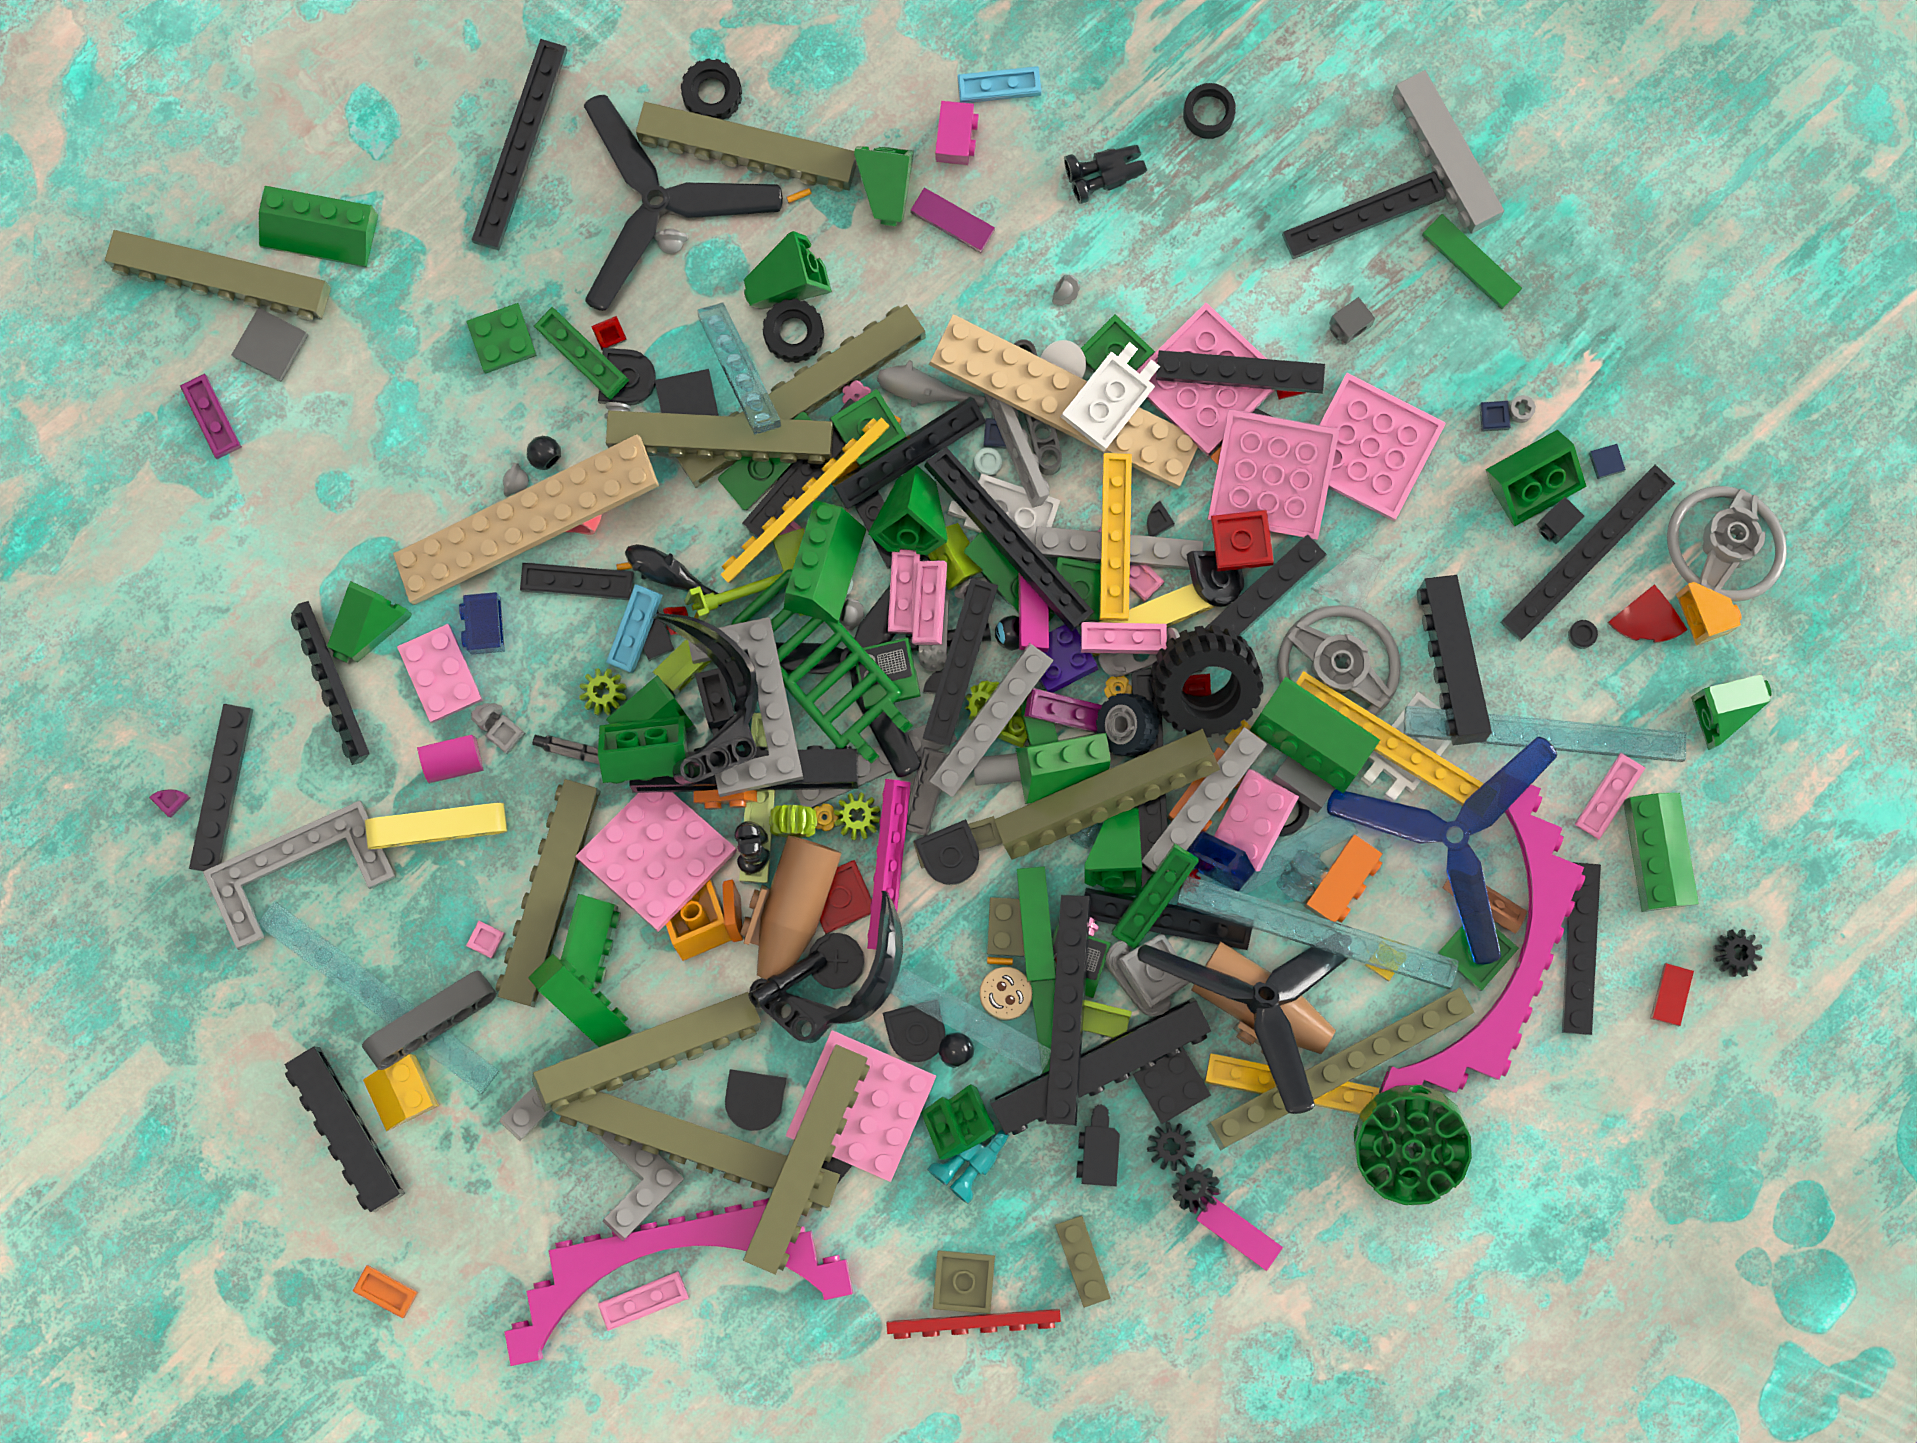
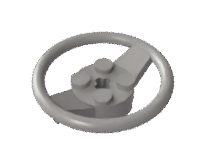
M1712 486L1695 491L1679 503L1668 525L1667 544L1675 568L1687 583L1695 582L1731 598L1732 602L1755 598L1765 593L1776 583L1786 561V539L1778 519L1770 508L1758 499V496L1734 487ZM1714 497L1731 498L1733 500L1728 509L1719 511L1704 529L1702 549L1708 556L1699 578L1689 568L1680 550L1678 537L1681 521L1687 511L1702 500ZM1758 512L1769 526L1773 535L1775 558L1772 568L1767 576L1753 587L1743 590L1722 589L1734 570L1750 561L1764 545L1765 531L1762 532L1761 526L1757 522L1759 520L1757 517ZM1730 533L1736 535L1735 539L1731 536Z
M1340 605L1316 609L1295 622L1282 641L1277 663L1280 684L1285 676L1290 679L1289 656L1292 646H1294L1312 661L1311 670L1317 680L1338 693L1351 691L1371 705L1365 710L1375 716L1388 705L1396 692L1401 671L1397 645L1388 629L1377 618L1363 610ZM1340 616L1358 620L1369 626L1380 637L1388 653L1390 667L1387 684L1385 685L1370 667L1368 649L1360 639L1350 634L1330 636L1309 627V625L1324 618ZM1337 657L1340 660L1341 657H1344L1347 660L1345 665L1348 668H1337L1334 659Z

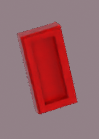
M1667 963L1664 964L1651 1019L1681 1026L1694 974L1693 970Z

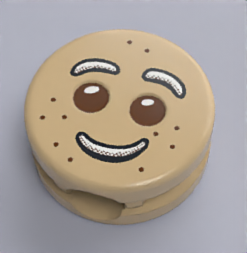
M1000 967L989 972L983 979L979 992L980 1001L984 1010L993 1018L1003 1021L1013 1020L1023 1015L1028 1009L1032 1000V987L1030 982H1027V977L1021 971L1012 967Z

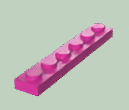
M885 779L882 793V814L879 821V842L876 850V870L873 878V898L870 906V926L867 934V949L876 950L882 908L881 891L888 892L896 911L898 908L911 782Z

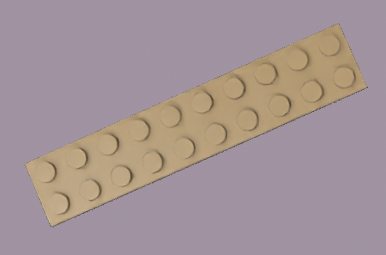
M954 314L929 363L930 366L1104 453L1132 454V467L1176 489L1180 487L1198 448L1193 439L1186 435L1178 426L1138 407L1106 450H1101L1060 417L1088 381Z
M636 434L393 553L409 602L416 605L659 487L641 437Z

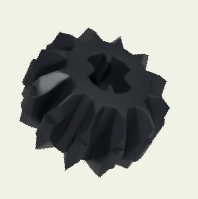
M1732 929L1727 931V937L1720 935L1717 938L1721 945L1713 946V950L1719 952L1720 956L1714 957L1713 961L1723 962L1719 968L1721 972L1729 969L1730 977H1736L1738 972L1742 977L1748 976V969L1751 971L1758 969L1754 961H1762L1763 957L1755 954V951L1762 949V945L1757 944L1753 946L1752 943L1756 939L1754 934L1746 938V930L1741 929L1736 934ZM1734 949H1741V952L1739 953L1741 958L1735 959L1734 955L1736 954V951Z
M1166 1122L1165 1128L1167 1133H1164L1157 1126L1155 1131L1160 1137L1157 1138L1149 1135L1148 1140L1156 1142V1146L1147 1147V1152L1157 1151L1158 1154L1151 1158L1153 1163L1163 1158L1160 1169L1165 1170L1168 1161H1171L1172 1171H1177L1176 1160H1179L1183 1167L1187 1166L1188 1163L1183 1158V1155L1193 1158L1195 1154L1187 1151L1186 1147H1193L1196 1145V1142L1185 1141L1192 1134L1190 1130L1185 1131L1182 1135L1179 1134L1182 1124L1178 1123L1175 1131L1172 1132L1171 1123ZM1172 1138L1174 1143L1179 1144V1149H1175L1176 1153L1170 1155L1169 1150H1164L1163 1148L1164 1143L1168 1144L1166 1140Z
M1196 1164L1194 1170H1192L1187 1165L1185 1166V1175L1179 1172L1176 1173V1177L1180 1182L1172 1183L1171 1187L1177 1190L1173 1194V1199L1180 1201L1179 1207L1181 1209L1189 1208L1192 1214H1196L1199 1208L1204 1213L1207 1212L1208 1202L1212 1205H1217L1216 1200L1212 1197L1213 1195L1221 1194V1190L1215 1187L1219 1184L1220 1180L1216 1176L1212 1177L1213 1171L1210 1168L1203 1170L1201 1164ZM1199 1184L1201 1188L1198 1187L1199 1192L1194 1194L1192 1190L1195 1191L1193 1186Z

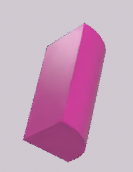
M473 735L417 747L421 767L428 783L484 771L477 738Z

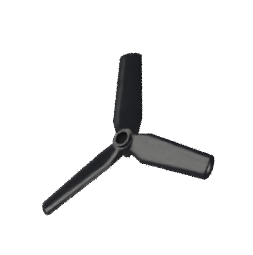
M597 95L585 102L584 108L623 179L642 197L643 203L626 221L585 298L586 304L593 309L599 311L608 309L654 237L660 216L671 213L686 218L772 213L781 210L783 195L780 186L777 184L686 182L665 189L659 185L655 166L608 96ZM659 196L663 198L659 205L650 204L651 199Z
M920 554V561H931L929 557ZM890 585L858 625L854 639L862 648L890 642L896 634L888 633ZM775 642L776 648L779 649L785 642ZM801 643L780 662V665L785 671L795 670L823 643ZM835 647L808 673L828 674L852 652L847 647L844 649ZM856 666L847 672L848 675H851L852 688L859 683ZM860 696L856 703L864 715L869 709L865 708L863 697ZM883 712L869 727L896 776L905 777L919 768L920 760L908 733L900 730L890 717Z
M1335 932L1272 971L1266 983L1258 982L1254 986L1234 976L1152 946L1143 944L1139 947L1137 952L1139 961L1228 999L1247 1004L1248 1009L1254 1014V1031L1286 1111L1290 1114H1301L1315 1107L1291 1023L1280 1005L1298 999L1353 955L1352 946L1341 933Z

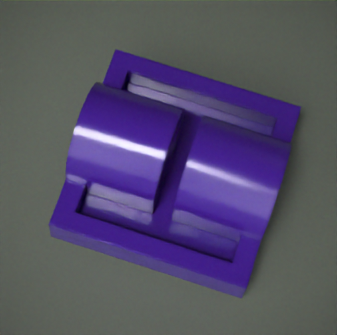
M1064 624L1049 632V649L1043 653L1054 661L1039 679L1040 684L1044 686L1047 692L1054 693L1098 670V666L1091 653H1081V636L1077 629L1071 632Z

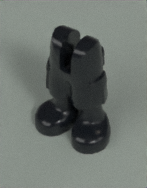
M1131 145L1094 153L1093 161L1079 162L1073 154L1064 156L1069 182L1072 183L1073 193L1078 203L1088 202L1090 195L1102 187L1104 190L1110 191L1146 173L1147 167L1144 160L1125 164L1141 156L1139 146ZM1095 172H1098L1100 174V176L1093 179H1082L1083 177L1093 174Z
M745 821L737 826L734 834L738 842L737 849L740 853L737 864L744 873L755 874L765 868L770 858V851L762 846L769 841L768 834L759 824Z

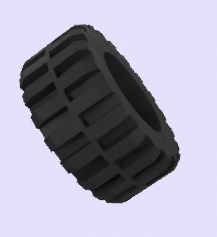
M1203 625L1196 626L1194 631L1187 632L1186 629L1180 632V637L1177 639L1172 637L1166 642L1167 648L1159 650L1156 655L1157 661L1152 664L1151 672L1153 676L1151 677V686L1163 718L1168 723H1172L1174 729L1179 732L1185 729L1186 735L1203 729L1206 738H1211L1212 734L1218 733L1221 736L1227 734L1226 731L1231 728L1236 730L1242 726L1241 721L1244 719L1248 721L1252 717V708H1258L1261 702L1259 695L1263 693V676L1252 648L1248 646L1247 641L1242 636L1236 637L1235 632L1228 628L1221 631L1220 626L1211 625L1209 629H1204ZM1221 667L1232 672L1227 684L1214 694L1193 696L1182 691L1186 680L1200 669Z

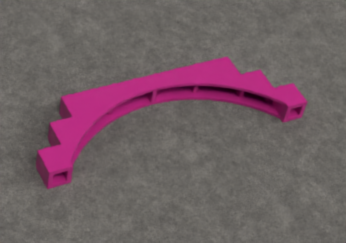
M1509 775L1505 777L1495 801L1496 805L1503 808L1515 832L1524 860L1528 885V918L1524 942L1516 967L1505 989L1485 1016L1471 1030L1450 1046L1417 1063L1401 1068L1389 1066L1379 1093L1395 1086L1422 1085L1424 1081L1452 1093H1457L1458 1088L1462 1090L1467 1082L1469 1074L1465 1073L1466 1068L1495 1080H1500L1501 1075L1504 1077L1507 1075L1511 1065V1060H1508L1512 1049H1517L1522 1034L1518 1033L1522 1022L1527 1023L1533 1008L1529 1006L1532 997H1537L1542 988L1541 974L1543 969L1548 970L1552 963L1554 955L1550 953L1553 944H1558L1562 938L1564 928L1561 927L1564 917L1569 918L1575 904L1571 899L1575 890L1580 891L1585 880V875H1582L1584 867L1552 854L1553 851L1558 852L1563 842L1564 836L1560 835L1562 827L1531 815L1532 811L1537 812L1541 804L1542 797L1539 796L1541 788Z
M769 1198L753 1201V1207L742 1210L741 1204L724 1207V1214L714 1215L713 1210L696 1213L697 1219L686 1221L685 1216L668 1219L669 1225L658 1227L657 1222L640 1225L641 1231L631 1233L624 1241L611 1231L612 1237L601 1239V1235L596 1234L583 1237L584 1243L573 1245L572 1240L555 1243L556 1249L548 1250L555 1285H551L550 1280L533 1283L534 1289L526 1291L533 1325L529 1326L528 1320L511 1324V1330L504 1331L510 1366L543 1359L542 1350L552 1331L567 1310L600 1279L631 1261L662 1250L689 1246H718L747 1251ZM801 1227L795 1244L791 1242L788 1244L785 1253L790 1256L785 1267L804 1277L823 1293L824 1300L852 1295L854 1292L847 1259L840 1260V1256L835 1255L822 1258L823 1264H818L812 1231L805 1232V1227Z

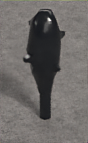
M639 544L628 546L625 551L628 563L633 567L634 571L641 573L642 580L648 579L673 589L685 591L700 586L703 595L710 593L718 594V592L703 585L683 564L674 559L671 553L666 554L656 548Z

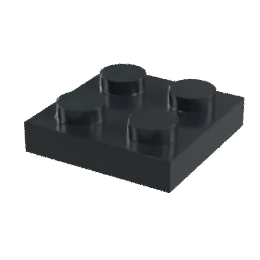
M1181 1046L1182 1051L1169 1058L1165 1055L1158 1059L1154 1066L1132 1074L1161 1124L1211 1096L1183 1046Z

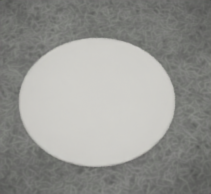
M1060 340L1053 342L1043 351L1042 359L1083 378L1086 369V359L1078 345L1071 341Z

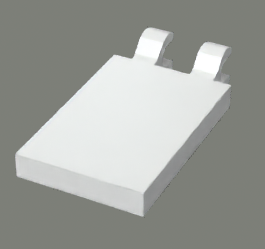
M1130 342L1119 356H1116L1113 352L1107 356L1060 416L1103 451L1106 450L1155 386L1149 380L1160 367L1153 360H1150L1140 374L1130 367L1127 363L1138 350Z
M981 473L978 483L1035 545L1037 526L1052 527L1060 500L1048 496L1043 505L1032 508L1023 487ZM951 501L947 515L966 519L964 528L979 533L982 532L955 501Z
M1417 692L1392 725V727L1441 756L1452 741L1445 731L1446 712L1420 692ZM1374 750L1368 758L1373 764L1360 779L1370 786L1382 771L1393 778L1395 782L1383 796L1391 804L1398 798L1404 788L1412 793L1421 782L1420 779Z

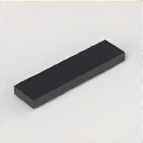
M522 563L520 591L629 600L633 591L634 572Z

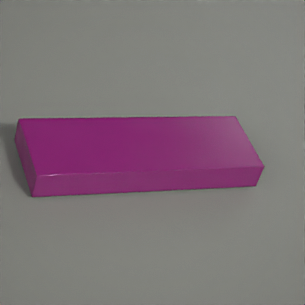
M925 187L910 210L911 214L982 253L995 231V227Z
M204 373L180 385L214 457L219 459L241 448L242 446L207 375Z
M1033 688L1027 696L1024 717L1097 733V714L1101 710L1102 705Z

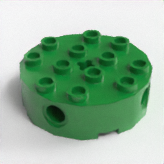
M1422 1085L1395 1086L1376 1095L1360 1112L1353 1132L1357 1166L1366 1182L1384 1199L1402 1205L1430 1204L1441 1199L1440 1196L1449 1193L1453 1187L1456 1188L1462 1182L1472 1159L1471 1136L1458 1106L1442 1092Z

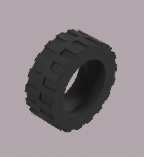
M709 58L704 61L695 62L696 64L690 66L687 73H684L682 77L681 95L686 109L692 113L721 120L729 119L734 112L736 113L738 105L742 101V88L737 72L728 63H723L719 59L711 60ZM710 78L721 81L725 87L723 98L713 104L704 102L698 95L700 84Z
M785 299L781 303L773 305V308L766 313L767 317L763 321V336L769 351L774 353L776 358L788 363H800V361L809 360V357L815 355L819 347L821 348L824 338V326L820 314L817 313L813 305L810 306L804 300ZM798 318L805 323L807 335L803 341L797 344H790L782 339L780 327L787 319Z

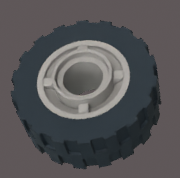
M1116 694V696H1111L1107 701H1104L1101 710L1098 711L1096 732L1106 733L1109 752H1113L1114 755H1142L1143 752L1151 749L1150 747L1155 743L1156 736L1159 733L1158 712L1153 707V703L1142 695Z

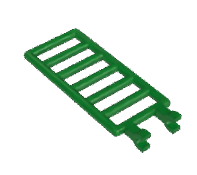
M792 569L786 570L732 620L731 625L750 620L788 585ZM782 609L772 618L773 633L795 612ZM812 617L777 649L779 662L788 656L822 623L825 622L834 634L790 674L780 665L784 687L837 748L842 749L851 742L862 757L872 764L879 755L860 735L867 726L883 712L904 733L913 726L893 704L900 697L901 691L840 622L837 624ZM843 642L852 653L808 694H805L796 683L837 645ZM860 661L869 674L823 715L814 702ZM878 682L887 694L841 735L831 723L871 686Z

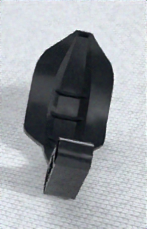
M655 614L652 617L653 619L659 620L681 637L693 643L713 661L722 673L728 689L736 700L734 705L736 713L694 755L684 758L674 765L672 771L674 779L679 784L688 785L751 760L755 756L757 748L748 724L755 712L759 697L756 670L750 658L732 638L722 630L703 620L684 615ZM737 743L743 745L745 749L743 757L738 756L735 751ZM712 753L716 754L720 762L717 768L710 763L709 759ZM686 763L690 764L694 769L692 778L687 777L684 773Z
M881 891L882 908L879 920L878 942L871 970L860 990L853 996L850 1004L836 1009L786 992L780 998L775 997L761 1007L798 1041L814 1043L833 1024H851L865 1020L883 1005L893 990L902 961L903 933L899 916L888 892ZM762 978L755 980L750 986L749 992L759 988L767 980ZM789 1004L791 1006V1013L787 1018H783L781 1010L784 1005ZM810 1022L812 1027L811 1033L804 1037L802 1035V1027L805 1023Z

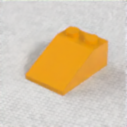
M712 878L666 924L672 945L682 961L731 941L724 926L723 905Z

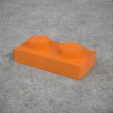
M718 790L694 791V803L703 804L704 809L708 810L721 809V804H729L730 808H745L746 803L757 802L756 790L723 797L719 796Z

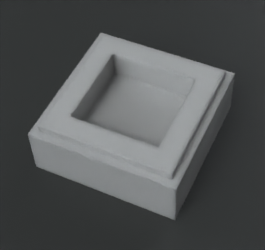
M502 715L486 733L485 737L508 754L524 736L525 732Z

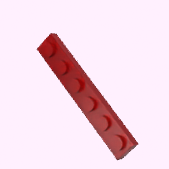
M1060 1309L894 1320L887 1321L886 1326L887 1334H893L894 1339L911 1338V1333L922 1332L923 1337L940 1336V1331L951 1330V1335L969 1334L968 1329L980 1328V1333L998 1332L997 1327L1009 1326V1331L1026 1330L1027 1324H1038V1329L1055 1328V1322H1061Z

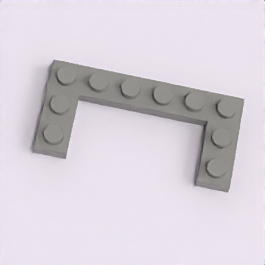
M770 617L718 628L732 638L745 653L749 654V658L756 670L758 702L769 751L768 756L751 759L715 774L719 796L723 797L804 779ZM688 641L693 664L711 660L703 651Z
M360 800L203 871L238 950L265 938L243 886L347 840L369 889L396 878L383 848L368 849L365 820L369 819Z
M533 1087L500 1118L499 1122L521 1141L552 1109L544 1112L535 1087ZM604 1132L603 1136L593 1134L641 1180L602 1221L624 1241L669 1196L684 1178L659 1154L655 1155L641 1150L643 1145L632 1141L629 1146L614 1141L616 1135Z

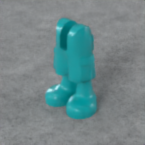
M1001 1129L990 1139L991 1142L988 1145L981 1142L971 1149L953 1156L942 1164H931L927 1170L937 1180L947 1186L957 1170L967 1161L969 1166L949 1189L962 1201L969 1204L973 1199V1192L971 1190L973 1181L978 1174L986 1175L993 1164H995L996 1156L1006 1143L1009 1134H1005L1004 1130Z

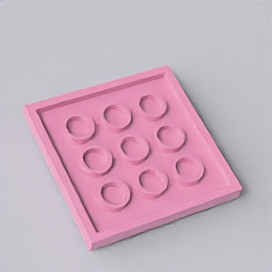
M1205 303L1137 372L1140 374L1150 360L1157 364L1159 350L1260 359L1267 358L1210 305ZM1155 372L1149 380L1155 387L1146 399L1174 425L1178 426L1186 435H1189L1198 448L1209 456L1223 442L1229 409L1252 413L1274 390L1156 380Z
M1346 373L1319 424L1320 426L1340 429L1328 488L1395 522L1446 423Z
M1229 409L1208 520H1211L1213 515L1267 510L1270 531L1305 537L1308 534L1312 539L1318 540L1340 429Z
M673 792L638 793L576 855V859L652 928L659 932L737 850Z
M832 1030L786 1136L795 1139L834 1046L837 1044L868 1058L866 1064L870 1068L864 1082L858 1080L854 1089L859 1094L853 1108H846L843 1118L847 1119L841 1136L838 1134L834 1136L831 1144L836 1146L832 1157L891 1182L936 1079V1075Z

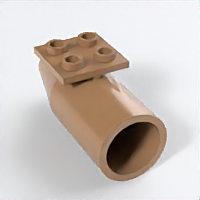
M792 835L787 836L771 887L768 889L767 886L761 885L760 891L754 889L749 908H752L753 912L751 918L745 916L740 935L745 936L744 944L749 945L751 943L759 946L757 976L767 980L772 975L777 976L798 962L816 933L842 852Z
M1222 942L1218 944L1205 965L1206 967L1234 976L1253 986L1258 982L1266 983L1271 972ZM1195 984L1193 985L1191 991L1239 1020L1238 1024L1233 1028V1030L1238 1032L1236 1036L1238 1039L1250 1046L1254 1043L1260 1046L1254 1031V1014L1248 1009L1247 1004L1228 999ZM1300 996L1295 1001L1280 1005L1291 1023L1297 1047L1322 1054L1335 1034L1336 1030L1303 996Z

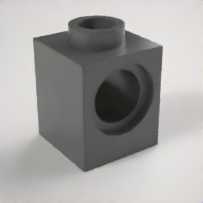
M1358 297L1332 315L1329 328L1333 336L1337 340L1341 339L1346 345L1370 328L1374 323L1375 317Z

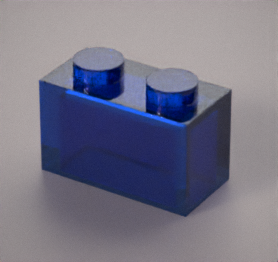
M492 592L463 595V603L459 604L460 618L465 620V631H461L463 648L467 647V651L471 655L505 652L502 605L499 594Z
M1204 831L1199 834L1186 850L1198 858V863L1194 868L1198 869L1199 873L1237 892L1241 890L1255 872L1245 851Z

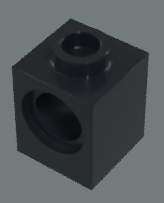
M1564 497L1536 525L1540 528L1539 533L1544 539L1557 544L1585 516Z

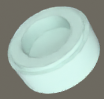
M993 448L981 449L974 459L976 471L980 475L981 473L991 477L996 475L1002 467V458L999 452Z

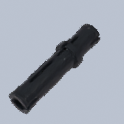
M816 950L777 976L772 975L762 986L749 992L748 996L754 1007L760 1008L775 997L780 998L786 994V990L826 966L827 963L824 955Z

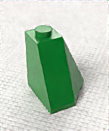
M857 146L854 150V156L874 219H881L880 224L897 226V222L904 220L914 151L891 147H879L869 150L867 146Z
M795 231L788 233L743 279L746 288L744 295L750 306L764 310L772 308L773 305L779 304L785 299L792 300L794 298L800 301L832 292L826 267L820 258L816 259L814 254L808 249L812 244L806 235Z
M918 465L900 476L891 489L868 535L889 552H900V549L916 550V554L928 555L945 544L948 536L936 481Z
M350 581L327 647L334 652L333 657L345 663H348L349 659L359 662L409 620L412 613L399 604L395 603V605H392V602L384 596Z
M1762 674L1707 687L1691 696L1708 750L1721 745L1771 701L1769 697L1772 695L1771 687L1768 681L1763 679Z
M658 675L606 719L609 724L684 716L686 733L696 729Z
M1138 808L1124 811L1104 821L1084 864L1085 884L1091 887L1097 884L1104 887L1106 892L1126 896H1137L1141 891L1142 858Z

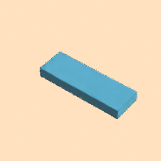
M1039 66L957 75L960 103L1041 96Z
M635 584L606 663L634 673L654 620L652 617L658 610L662 594Z

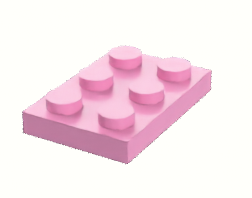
M449 624L397 646L431 723L483 701Z
M1248 769L1210 844L1254 871L1260 872L1299 796L1274 783L1255 770Z

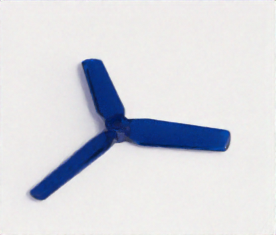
M1540 736L1536 737L1466 799L1455 821L1446 822L1430 810L1345 791L1343 794L1337 789L1331 793L1328 799L1327 813L1419 844L1443 843L1448 848L1446 872L1473 960L1478 965L1490 964L1499 960L1501 952L1482 865L1468 844L1470 836L1491 827L1557 758V751L1547 739ZM1452 828H1459L1463 831V839L1458 843H1451L1447 838L1448 832Z

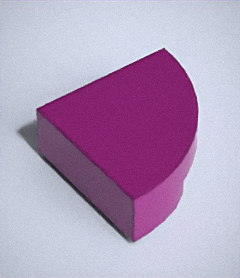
M168 789L157 791L149 798L171 818L191 797L181 791Z

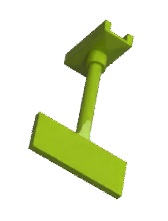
M804 528L779 535L772 541L783 570L782 573L715 595L714 593L703 595L700 586L690 589L684 602L685 605L692 604V610L697 611L694 618L705 621L710 613L709 611L717 609L718 605L766 590L786 570L793 569L804 535Z

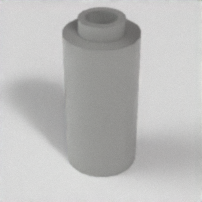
M1017 753L982 757L974 768L975 785L1021 781Z

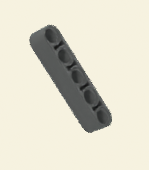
M1021 339L1014 343V345L1037 356L1036 348L1031 341ZM1024 413L1033 453L1039 461L1040 472L1045 475L1057 473L1061 467L1062 453L1056 429ZM1040 428H1044L1050 432V436L1046 439H1040L1036 436L1035 432ZM1045 455H1053L1057 462L1054 465L1048 466L1041 459Z
M474 971L369 1036L363 1042L362 1048L378 1070L386 1069L487 1006L495 999L497 993L481 971Z

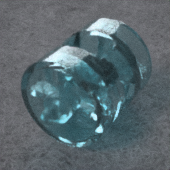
M1302 849L1297 851L1290 861L1291 869L1286 868L1276 881L1277 886L1286 894L1285 899L1289 901L1292 898L1306 904L1316 890L1314 885H1319L1329 872L1327 865L1319 859L1321 856L1319 853L1316 852L1313 855Z

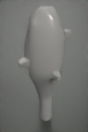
M911 360L906 365L880 370L877 378L881 387L897 397L911 400V407H916L918 403L925 404L937 401L962 402L971 396L975 399L978 407L983 408L985 401L983 396L959 391L913 367Z

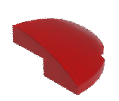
M1655 584L1607 622L1618 633L1635 641L1642 638L1653 640L1654 643H1660L1674 639L1687 631L1686 626L1675 609Z

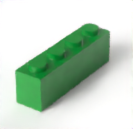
M552 954L528 977L536 989L598 1047L626 1038L632 1032L625 1023L628 1017L618 1007L612 1010L609 1007L612 1002L601 991L595 994L591 990L594 985L583 974L580 977L576 976L574 973L577 969L568 959L564 958L561 961Z

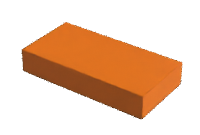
M733 879L723 881L724 926L731 941H742L743 936L740 935L742 930L741 896Z
M366 1265L353 1289V1292L401 1318H405L418 1294L416 1290L369 1265Z

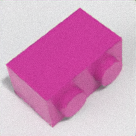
M941 101L935 151L936 162L968 165L969 156L974 157L976 140H971L972 130L978 129L979 114L974 113V104Z

